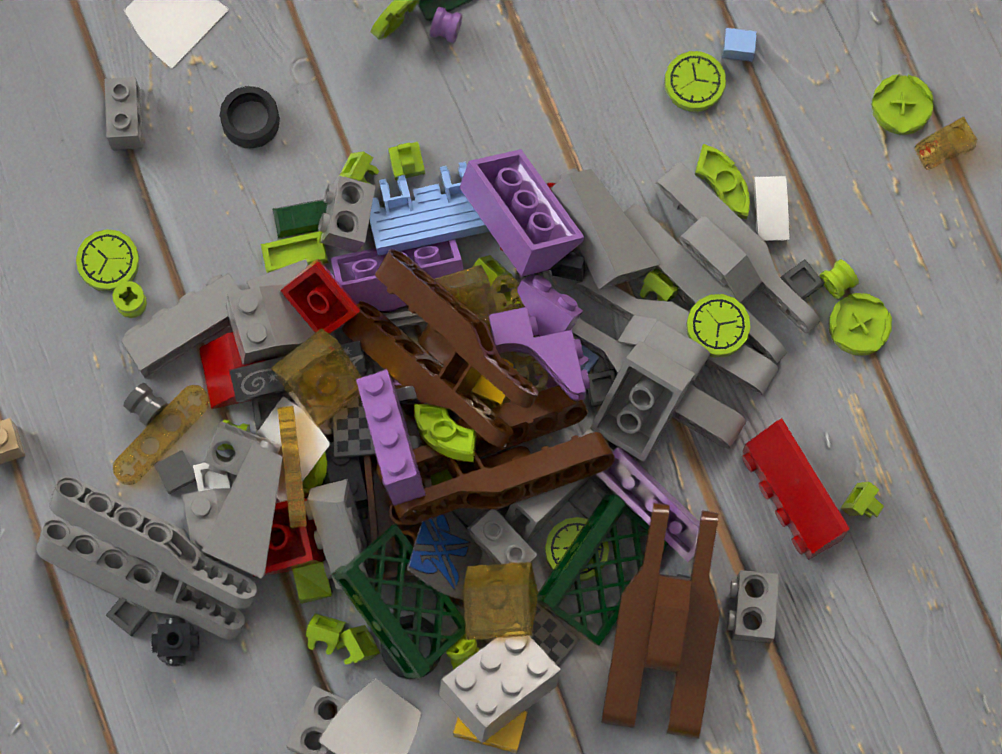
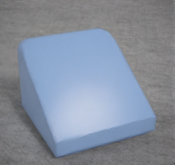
M726 28L722 58L753 62L756 31Z

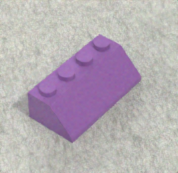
M522 149L468 161L459 188L521 277L550 269L583 242L585 237Z
M455 239L400 251L412 259L454 297L468 292L462 259ZM376 248L330 258L335 279L356 304L364 301L383 312H392L399 307L408 306L395 294L388 293L386 291L387 287L375 276V272L386 254L378 256Z

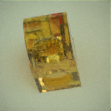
M963 116L924 138L913 149L924 168L929 170L946 160L972 151L976 148L977 138Z

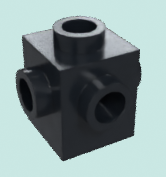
M184 618L166 619V624H157V633H152V652L157 653V657L161 662H166V666H184L186 661H195V651H199L200 648L199 632L194 631L191 623H185ZM170 636H179L180 639L176 645H170L168 638Z

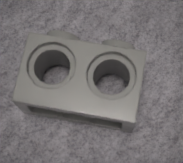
M136 77L104 79L106 132L111 149L143 148L141 92Z
M339 176L332 185L329 184L324 195V202L328 203L326 213L322 214L318 226V231L322 232L320 243L355 253L362 247L366 240L375 185ZM342 194L349 196L353 204L347 203L343 199ZM337 223L343 224L347 228L348 233L342 232L337 227Z
M220 421L206 453L204 463L209 464L208 468L218 474L226 475L229 472L237 475L252 443L259 446L262 440L279 449L280 444ZM227 443L234 448L235 453L230 457H223L217 452V447Z
M487 509L465 530L508 578L515 577L537 556L535 551L496 509Z
M740 570L737 579H731L730 598H735V609L728 613L727 630L733 631L732 640L771 643L774 640L779 574ZM750 583L757 584L762 590V596L758 598L748 596L745 586ZM746 615L755 616L759 621V628L756 630L747 629L743 624V617Z
M313 686L288 740L287 749L296 754H335L324 745L318 750H310L306 747V741L312 734L322 735L332 719L324 720L320 717L319 712L322 706L333 704L337 707L338 713L348 700Z

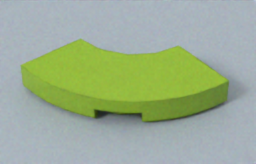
M703 144L695 175L705 180L713 188L715 195L739 218L747 220L750 198L746 180L742 177L735 163L726 154L712 146Z
M415 404V419L418 432L432 449L452 459L467 462L474 461L477 440L475 430L463 428L456 424L448 415V408Z

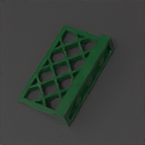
M604 495L533 599L542 607L549 609L596 646H600L617 621L622 593L625 590V585H628L632 580L624 581L622 562L636 560L639 571L645 554H642L640 536L648 535L649 524L625 505L626 502L617 495ZM622 513L631 520L632 533L617 534L616 522ZM638 526H640L645 531L639 532ZM611 531V537H606ZM633 537L635 556L621 558L618 540ZM612 541L614 559L600 562L598 548L602 542ZM664 541L663 551L668 545L666 541ZM615 564L618 582L603 584L600 566ZM594 567L596 586L581 588L580 574L584 569ZM573 585H575V589H574V590H570L571 587H572ZM618 586L620 600L616 605L606 607L604 589ZM597 590L600 608L585 611L582 593ZM576 594L578 612L567 614L558 607L566 595ZM601 613L602 626L595 635L587 629L585 615ZM574 617H579L580 623Z
M392 525L346 566H340L332 573V576L405 677L422 678L431 670L429 666L471 628L446 594L429 585L425 586V582L419 578L417 579V584L404 583L405 564L410 562V560L406 559V555L411 559L414 548L398 525ZM392 537L400 545L398 558L385 556L386 542ZM378 550V554L373 555V553ZM366 559L377 560L375 578L366 577L359 568V565ZM384 561L398 563L396 581L383 580ZM382 584L396 586L394 605L385 604L381 598ZM403 587L416 589L415 608L401 606ZM424 590L432 591L437 597L436 610L422 609ZM401 610L414 612L413 631L404 630L400 625ZM422 613L435 615L433 633L420 632ZM442 616L451 617L458 627L450 636L441 635ZM420 636L433 638L432 652L425 658L418 650Z

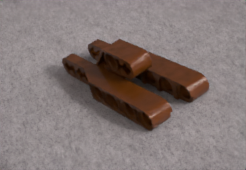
M390 249L375 272V276L387 287L386 291L388 293L398 296L409 306L408 310L411 313H417L428 323L418 339L420 346L378 309L364 301H360L357 304L360 307V312L344 323L342 331L353 342L361 341L363 351L384 370H388L389 374L403 387L413 386L417 399L420 402L452 409L489 443L497 447H505L513 435L512 428L471 393V390L480 376L483 375L511 401L524 408L531 407L539 395L538 390L500 357L487 325L407 255L398 250Z
M557 385L539 391V395L530 408L521 407L513 401L502 404V406L490 408L512 428L513 435L506 446L501 448L489 443L476 432L477 440L473 462L449 458L438 453L428 444L413 449L421 478L448 469L452 479L425 488L424 496L395 505V510L402 524L413 525L459 508L500 509L601 473L614 464L615 455L604 436L600 432H593L581 437L575 435L571 437V440L550 448L548 446L541 447V451L533 454L530 453L527 447L519 446L481 460L479 459L581 422L588 414L583 400L574 401L570 399L562 388ZM462 418L455 422L463 428L473 429ZM378 465L376 472L382 485L385 487L381 469Z
M653 502L643 565L621 596L601 723L634 728L645 665V668L676 673L666 734L699 739L720 616L718 604L709 579L719 513L702 510L691 579L659 574L670 505Z

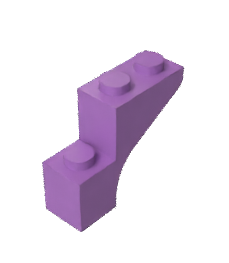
M531 274L521 281L517 291L524 306L527 307L529 316H535L539 336L571 330L583 313V310L577 306V302L572 297L560 294L553 289L551 283L546 278ZM584 355L583 358L578 359L580 370H583L589 361ZM541 366L534 378L548 388L557 386L558 384Z
M527 307L489 315L493 342L498 353L521 352L533 357L570 399L574 401L585 400V389L590 388L587 370H580L578 359L583 358V351L580 339L574 340L572 330L533 338V336L539 335L535 316L529 317Z

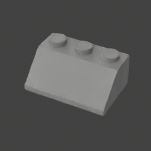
M348 479L311 488L308 500L304 502L308 519H314L317 530L314 531L316 545L319 550L324 549L326 560L323 561L326 576L328 579L333 578L336 589L342 588L332 576V573L340 566H346L369 546ZM366 559L359 565V568L366 577L374 578L373 559Z

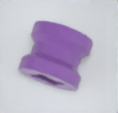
M438 7L432 21L430 36L434 38L439 36L445 37L447 42L454 43L461 27L463 14L458 12L454 14L447 13L445 8Z

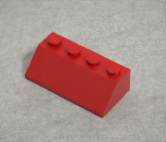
M782 418L777 420L747 442L743 448L744 455H742V460L750 472L755 471L761 482L758 483V486L767 500L771 498L777 507L775 514L783 527L788 526L794 535L791 540L800 555L805 554L809 560L841 542L850 528Z

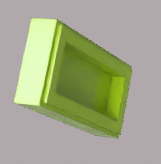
M319 231L260 244L266 272L275 271L306 259L308 266L318 258L323 264H328L325 244L320 243L322 232Z

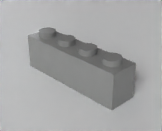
M230 273L224 276L217 275L206 283L205 288L197 293L192 291L180 298L179 304L171 309L164 308L159 310L152 316L150 322L143 326L136 325L130 328L125 333V337L120 339L144 378L231 325L225 307L227 295L241 290Z

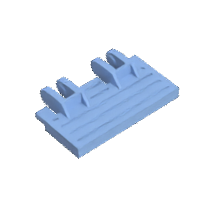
M466 162L458 163V172L462 179L467 167ZM447 166L440 167L445 194L441 195L439 184L413 189L414 201H411L405 175L398 176L397 181L402 195L390 198V188L386 179L379 180L385 207L380 208L378 197L373 198L369 218L378 256L387 254L390 249L403 251L490 231L459 188L461 183L451 184V176Z

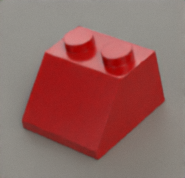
M319 258L298 273L280 290L321 340L360 312V307Z
M229 332L199 348L211 409L244 403L236 401L229 370L251 364H242L234 334Z
M296 497L275 504L267 563L263 576L289 572L294 568L325 560L323 549L319 550L316 545L314 531L317 530L315 521L314 519L309 520L306 514L304 502L308 499Z

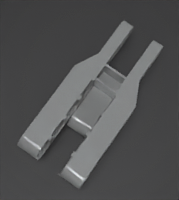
M677 162L655 183L673 202V207L676 210L680 208L694 222L679 237L684 248L639 205L634 203L624 212L659 259L661 264L655 269L664 272L670 278L673 285L679 287L677 295L690 308L698 300L711 294H724L733 297L743 305L760 290L805 333H809L820 322L815 311L777 275L766 243L684 164ZM746 309L750 317L751 328L747 342L759 354L777 364L787 354L785 347Z
M585 271L583 282L577 281L575 284L576 288L583 294L630 321L618 341L581 319H578L571 329L573 338L580 339L583 346L603 358L609 369L615 368L616 374H618L626 357L639 341L695 373L691 382L695 381L706 363V367L710 369L714 367L733 378V383L737 385L741 383L763 395L778 371V366L774 362L746 345H743L741 349L728 357H711L710 352L705 347L690 339L687 335L686 322L690 312L673 302L636 299L614 285L598 289L589 271ZM689 384L672 418L727 449L731 448L746 423V419L741 414Z
M65 476L57 480L50 501V509L55 515L69 523L60 519H50L44 523L36 547L37 553L42 559L118 598L127 599L126 602L134 605L132 602L141 605L150 612L177 615L224 639H234L240 635L245 618L238 609L248 608L252 604L257 592L256 584L250 578L205 556L188 540L185 530L141 508L132 507L77 478ZM75 525L78 526V527H80V528H82V529H84V530H86V531H88V532H90V533H92V534H94V535H96V536H98V538L95 537V536H93V535H91V534H89V533H87V532H85V531H83V530H81V529H79V528H77V527H75ZM104 540H106V541H108V542H110V543H112V544H114V545H116V546H118V547H120V548H122V549H124V550H126V551H128V552L126 553V552H124V551H122V550H120V549H118V548H116V547H114V546H112V545H110V544L104 542ZM134 555H136V556L142 558L143 560H145V561H147V562H149V563H151V564L157 566V568L154 567V566H152V565H150V564H148V563H146V562H144V561H142V560H140V559H138V558H136V557H134ZM241 590L243 591V594L241 595L237 592ZM227 621L232 622L230 625L226 624Z

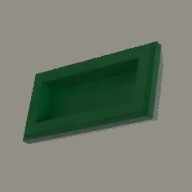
M324 199L273 208L278 239L318 231L320 218L323 213H326L328 203H325Z

